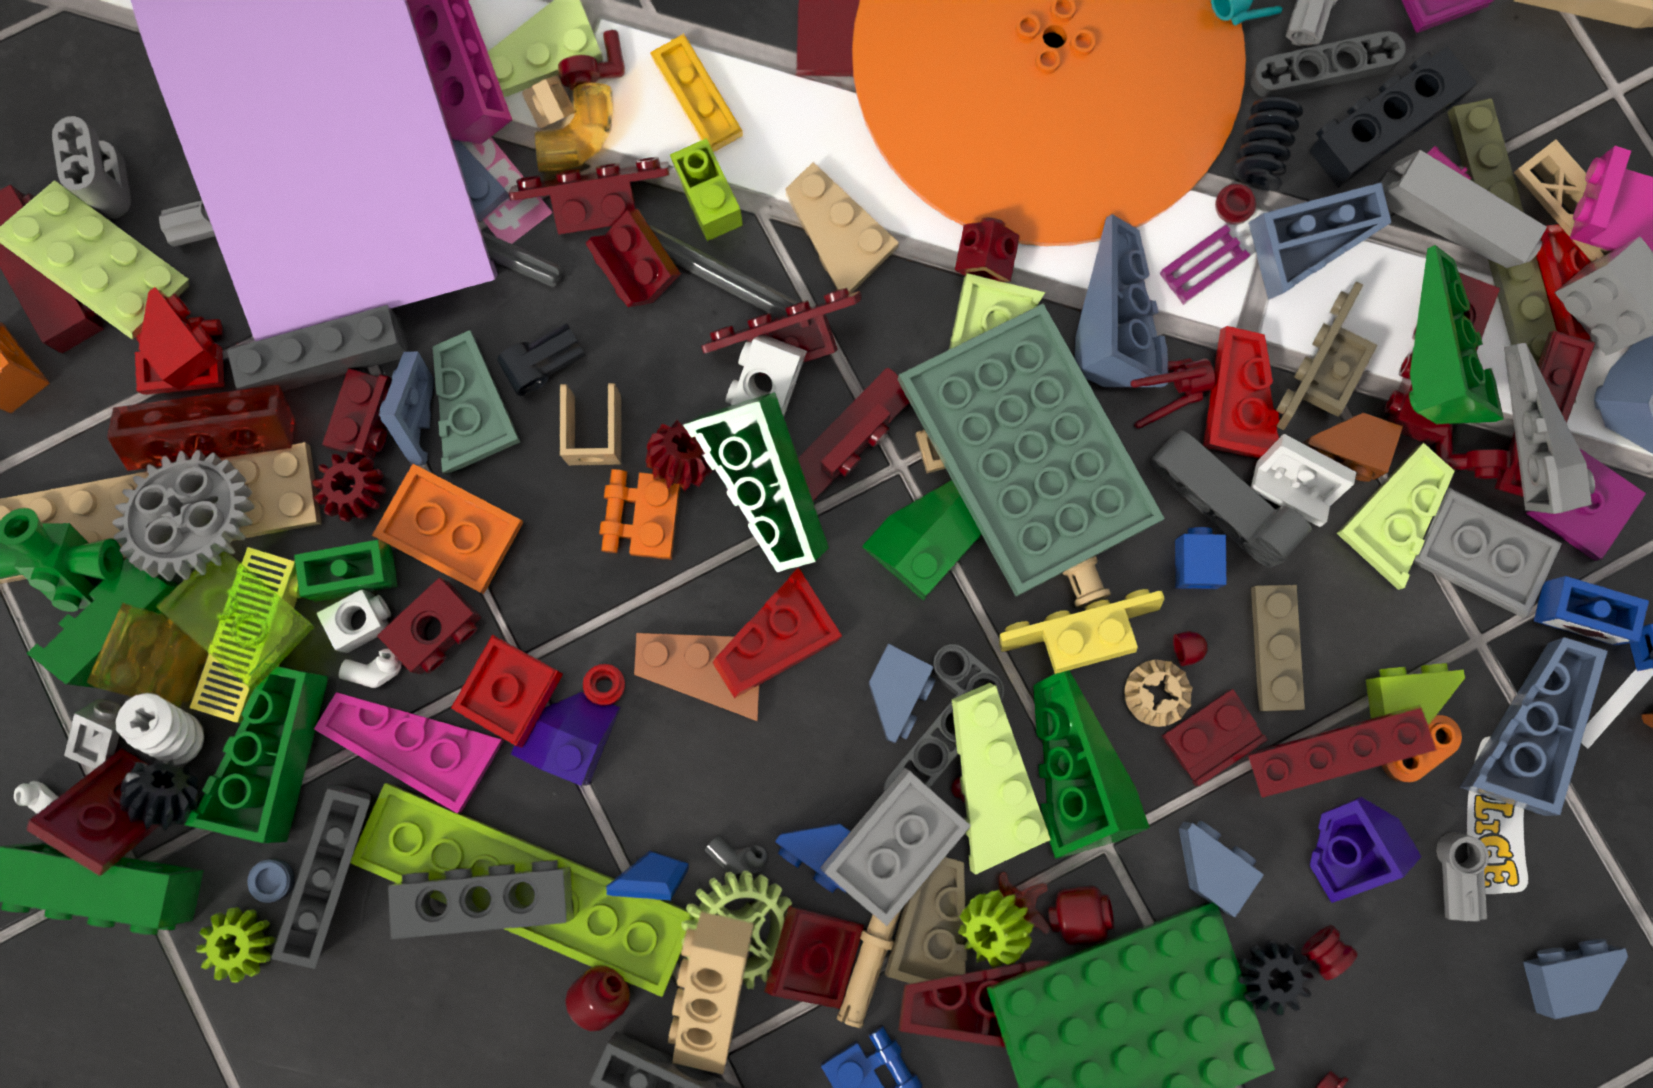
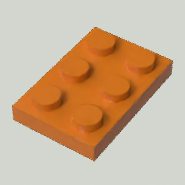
M412 464L372 536L484 594L524 522L431 472Z

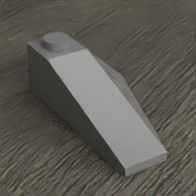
M1521 343L1505 346L1504 353L1525 510L1555 514L1592 505L1590 494H1593L1595 491L1593 474L1587 469L1586 461L1527 344Z

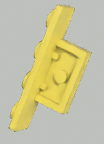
M1141 589L1128 594L1125 597L1126 600L1110 604L1109 600H1100L1087 605L1085 611L1070 614L1066 610L1048 615L1044 622L1032 625L1028 621L1017 622L1006 627V632L1000 634L1001 652H1006L1044 641L1055 674L1135 653L1138 646L1129 618L1160 610L1165 598L1161 590L1150 593L1148 589Z

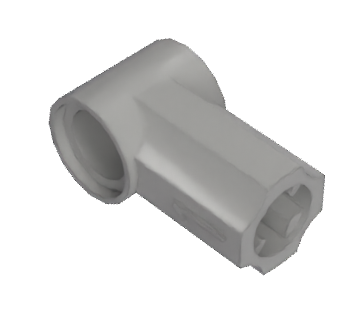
M1296 0L1285 37L1289 38L1292 44L1303 48L1318 46L1322 40L1330 11L1335 6L1337 0Z
M202 199L201 201L162 210L161 216H159L161 230L167 242L173 247L215 237Z
M1460 832L1447 833L1440 838L1436 848L1438 859L1442 863L1445 918L1461 921L1487 919L1484 869L1489 860L1488 849L1482 841ZM1462 843H1467L1470 850L1469 857L1463 863L1458 864L1455 860V850Z

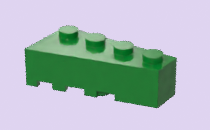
M266 665L241 714L243 720L235 736L229 737L223 749L225 755L215 775L209 776L202 790L205 794L197 810L191 811L185 825L260 843L288 841L328 676Z

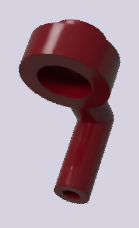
M607 30L603 33L608 62L597 63V60L589 55L570 56L559 62L558 72L563 86L570 88L574 92H583L591 89L593 84L599 79L621 78L625 74L624 59L617 30Z
M1450 424L1446 437L1435 443V454L1453 470L1474 471L1475 478H1501V471L1510 469V451L1475 450L1466 453H1453V424Z

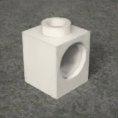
M363 589L317 613L334 649L349 653L377 638V635L389 625L387 618L391 617L390 610L380 595L375 596L373 593ZM363 609L366 614V621L360 629L354 630L351 625L352 615L357 610Z

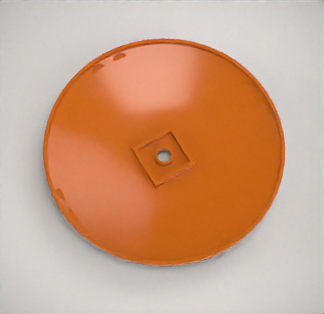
M860 0L854 24L852 46L853 79L858 104L865 125L877 149L894 173L921 200L948 219L962 226L964 224L981 222L983 218L987 217L1000 219L1005 222V227L1020 235L1018 244L1073 246L1097 242L1101 239L1106 217L1111 214L1137 228L1166 212L1191 191L1204 177L1220 154L1237 117L1245 83L1246 55L1242 24L1240 23L1235 26L1231 19L1223 21L1218 18L1212 9L1211 0ZM1051 32L1057 33L1063 38L1064 45L1058 48L1049 47L1045 44L1043 36Z

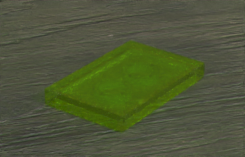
M223 551L219 554L222 565L217 566L210 560L206 563V574L204 575L195 569L190 574L189 579L184 580L156 608L254 691L312 631L314 626L233 556Z

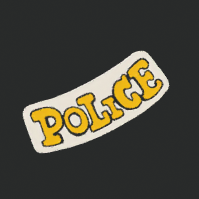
M1490 736L1485 737L1481 741L1475 761L1477 760L1481 751L1485 747ZM1469 791L1467 835L1482 841L1489 853L1488 864L1484 869L1486 894L1523 891L1528 884L1524 846V809ZM1467 845V851H1468V857H1469L1470 850H1469V846Z

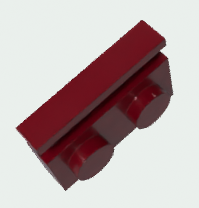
M1229 689L1161 735L1183 769L1190 775L1195 786H1201L1268 740L1256 726V721L1233 689Z

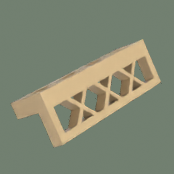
M1555 139L1518 168L1514 174L1570 237L1575 223L1573 214L1578 202L1583 197L1587 185L1585 181L1586 172ZM1533 168L1545 183H1541L1530 170ZM1562 202L1573 214H1568L1562 207ZM1573 240L1591 262L1603 257L1604 254L1612 252Z

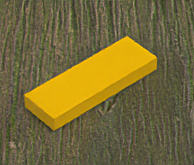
M685 34L650 52L651 59L699 139L707 138L713 152L743 136V130Z

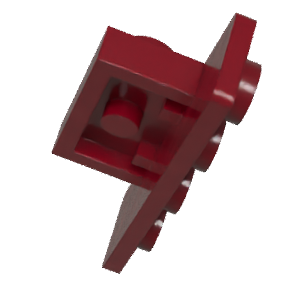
M647 157L636 160L635 167L620 169L619 163H610L597 166L596 173L581 175L579 169L566 170L556 173L557 179L541 181L540 176H529L517 179V185L512 186L508 194L510 201L550 195L558 235L613 226L627 210L636 209L631 182L669 176V162H660L659 157Z
M847 287L823 295L824 303L810 307L809 301L806 300L785 308L787 315L773 320L771 314L767 313L747 320L749 327L736 332L733 325L709 333L711 340L701 345V348L705 354L744 340L752 343L755 337L764 334L806 350L803 363L835 353L838 349L826 314L857 304L862 300L861 293L858 291L849 294ZM758 372L759 377L766 375L763 372Z
M886 368L798 457L813 502L840 474L844 477L847 476L860 463L862 458L859 455L869 444L875 447L884 439L890 431L888 425L910 403L897 380L898 375L890 368Z

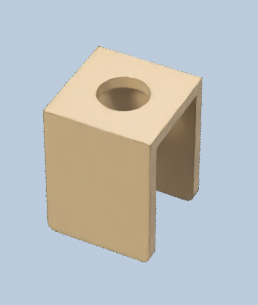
M608 383V448L575 449V395L567 384L560 385V456L568 465L621 464V394L615 383Z

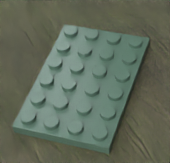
M1044 304L899 374L897 378L899 384L1016 597L1165 519Z

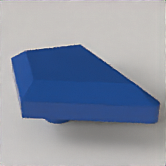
M650 850L606 886V894L608 896L671 901L689 870V863Z

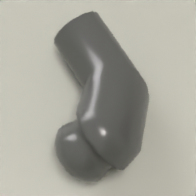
M719 835L704 849L726 872H732L735 876H740L743 871L757 874L765 868L768 861V853L764 847L752 845L751 847L733 849Z

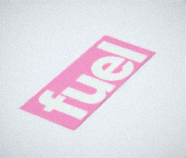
M492 137L483 144L460 141L503 186L507 193L512 186L517 185V179L524 178ZM540 196L510 201L508 197L487 215L483 221L497 238L513 244L553 212Z

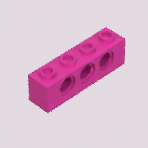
M407 0L452 139L483 144L510 123L512 117L469 0Z

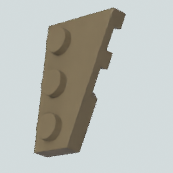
M945 856L904 905L894 939L895 943L885 970L887 977L912 984L966 973L967 949H964L966 943L964 936L957 933L963 924L959 916L965 908L964 862Z

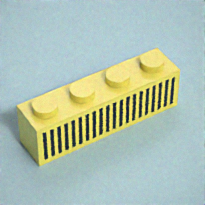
M247 547L190 708L236 723L242 722L243 716L241 714L266 665L279 666V648L283 638L290 634L294 624L292 612L297 598H301L295 561Z

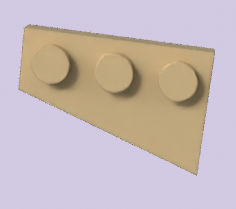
M814 162L785 188V194L807 236L811 239L819 259L831 277L836 290L847 287L849 294L853 293L898 248L899 242Z

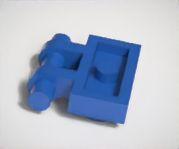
M883 1026L869 1034L876 1050L868 1055L865 1054L859 1042L856 1041L821 1063V1068L833 1088H885L875 1071L877 1067L886 1064L896 1081V1084L890 1088H922L923 1086L917 1074L910 1073L900 1056L902 1049L897 1040H891Z

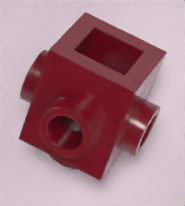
M987 217L983 218L981 222L964 224L955 271L964 276L968 273L1000 282H1010L1020 235L1005 227V222L996 218Z

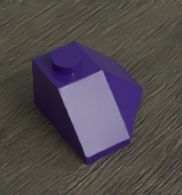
M584 692L547 706L541 713L524 746L520 748L514 745L511 755L580 786H587L590 784L621 707L613 704L608 706L596 705L588 700Z
M1358 797L1322 813L1318 828L1320 834L1317 847L1312 853L1310 867L1331 903L1403 878L1422 856L1397 817L1366 799Z

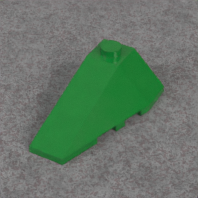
M1434 245L1427 248L1410 369L1413 389L1409 392L1410 403L1417 414H1421L1436 424L1481 423L1503 420L1502 407L1492 368L1483 369L1476 351V347L1483 345L1480 333L1475 331L1471 321L1464 315V312L1470 309V304L1455 259Z
M951 480L888 516L864 543L862 548L924 601L982 534Z

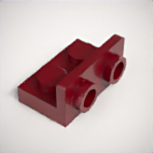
M638 209L627 210L605 235L590 237L586 242V246L594 256L596 264L602 268L615 288L617 296L627 307L653 303L681 275Z
M348 368L322 445L346 454L349 451H354L360 458L367 456L374 460L376 452L382 450L386 441L387 431L379 414L380 406L386 399L392 379L382 374L377 377Z

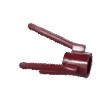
M1191 358L1168 361V370H1174V372L1132 380L1130 385L1133 388L1174 382L1176 390L1179 393L1185 392L1186 394L1136 421L1135 427L1140 429L1187 404L1202 401V392L1213 390L1215 387V374L1210 361L1207 358L1192 361Z

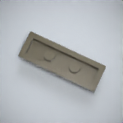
M1297 585L1251 587L1259 711L1305 710Z

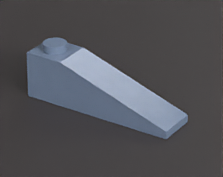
M1113 214L1106 217L1075 336V360L1085 378L1102 387H1132L1130 383L1134 379L1168 373V354L1165 337L1157 336L1153 316L1159 313L1156 300H1150L1144 281L1149 277L1150 273L1140 231ZM1162 383V384H1156V385H1150V386H1142V387H1163V386L1168 385V383Z
M1653 336L1633 344L1610 368L1603 385L1597 387L1594 396L1595 408L1600 410L1605 427L1652 454Z

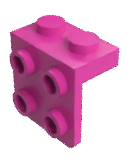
M1614 146L1600 158L1596 157L1592 161L1586 173L1585 181L1587 185L1583 197L1578 202L1573 214L1575 223L1570 239L1608 251H1614L1628 242L1641 237L1653 252V177L1626 169L1631 150Z

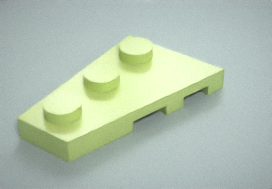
M1424 443L1420 444L1337 534L1398 590L1404 589L1410 576L1408 572L1414 558L1421 551L1425 541L1423 540L1432 517L1436 516L1455 471Z

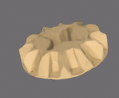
M1150 660L1140 664L1130 673L1125 684V700L1129 710L1139 721L1150 726H1167L1181 720L1191 706L1193 687L1186 677V672L1178 668L1171 661ZM1166 677L1164 681L1166 684L1165 691L1170 693V696L1175 699L1160 700L1153 710L1154 695L1148 692V689L1143 688V685L1147 687L1158 686L1160 681Z

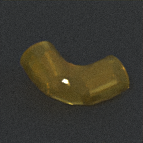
M587 83L573 89L574 116L572 121L561 129L535 131L539 172L561 171L581 166L600 152L612 130L614 102L613 90L610 86L601 83Z

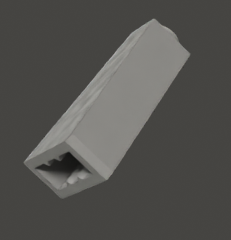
M1422 150L1389 165L1379 182L1383 186L1388 210L1506 268L1530 262L1542 246L1540 238L1547 228L1545 225Z

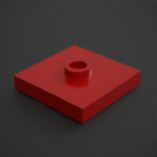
M492 635L451 709L513 745L522 748L563 673Z

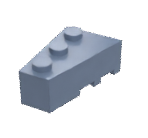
M1382 183L1266 212L1248 222L1268 300L1284 294L1302 280L1319 271L1328 263L1391 223Z

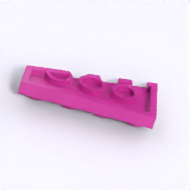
M337 692L314 730L457 814L462 813L504 742L500 738Z

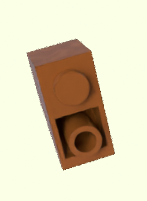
M1361 413L1311 436L1302 444L1355 471V480L1370 482L1388 473L1403 426Z

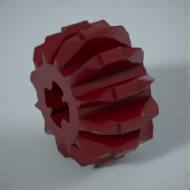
M678 419L672 424V427L661 424L660 428L657 429V433L652 434L649 438L645 459L646 467L653 469L654 480L666 479L668 489L674 483L679 484L684 491L690 487V484L700 487L705 478L709 477L710 473L713 472L703 457L706 453L696 437L691 438L686 428L681 425Z
M349 451L345 459L338 454H332L331 461L333 466L318 465L320 472L325 475L323 478L312 480L313 486L322 489L314 496L315 501L321 505L326 504L324 508L325 514L331 517L338 514L340 520L344 522H350L354 514L361 520L367 519V506L375 510L380 508V504L373 499L374 496L386 493L385 487L376 484L384 477L383 472L379 469H373L374 461L367 456L360 459L359 455L354 451ZM349 480L355 481V485H350L353 488L352 492L349 494L343 492L344 488H349L345 485Z

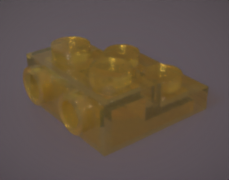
M122 603L87 683L96 688L131 697L144 693L155 694L180 708L182 702H188L194 695L196 684L193 677L199 663L204 664L207 661L212 647V642L210 641L212 633L197 625Z

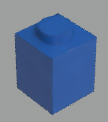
M1194 527L1188 528L1187 534H1183L1175 539V589H1218L1227 585L1226 535L1213 534L1212 528Z

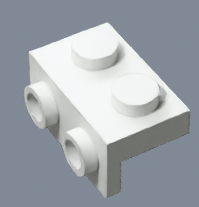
M1283 434L1257 461L1251 488L1263 498L1280 507H1290L1307 521L1322 527L1327 522L1330 506L1354 485L1356 472Z

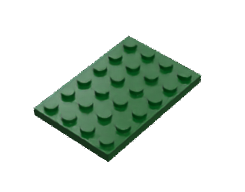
M1213 902L1203 903L987 987L1019 1088H1235L1275 1070L1251 1001H1247L1243 996L1247 988L1245 984L1238 982V976L1242 974L1220 910Z

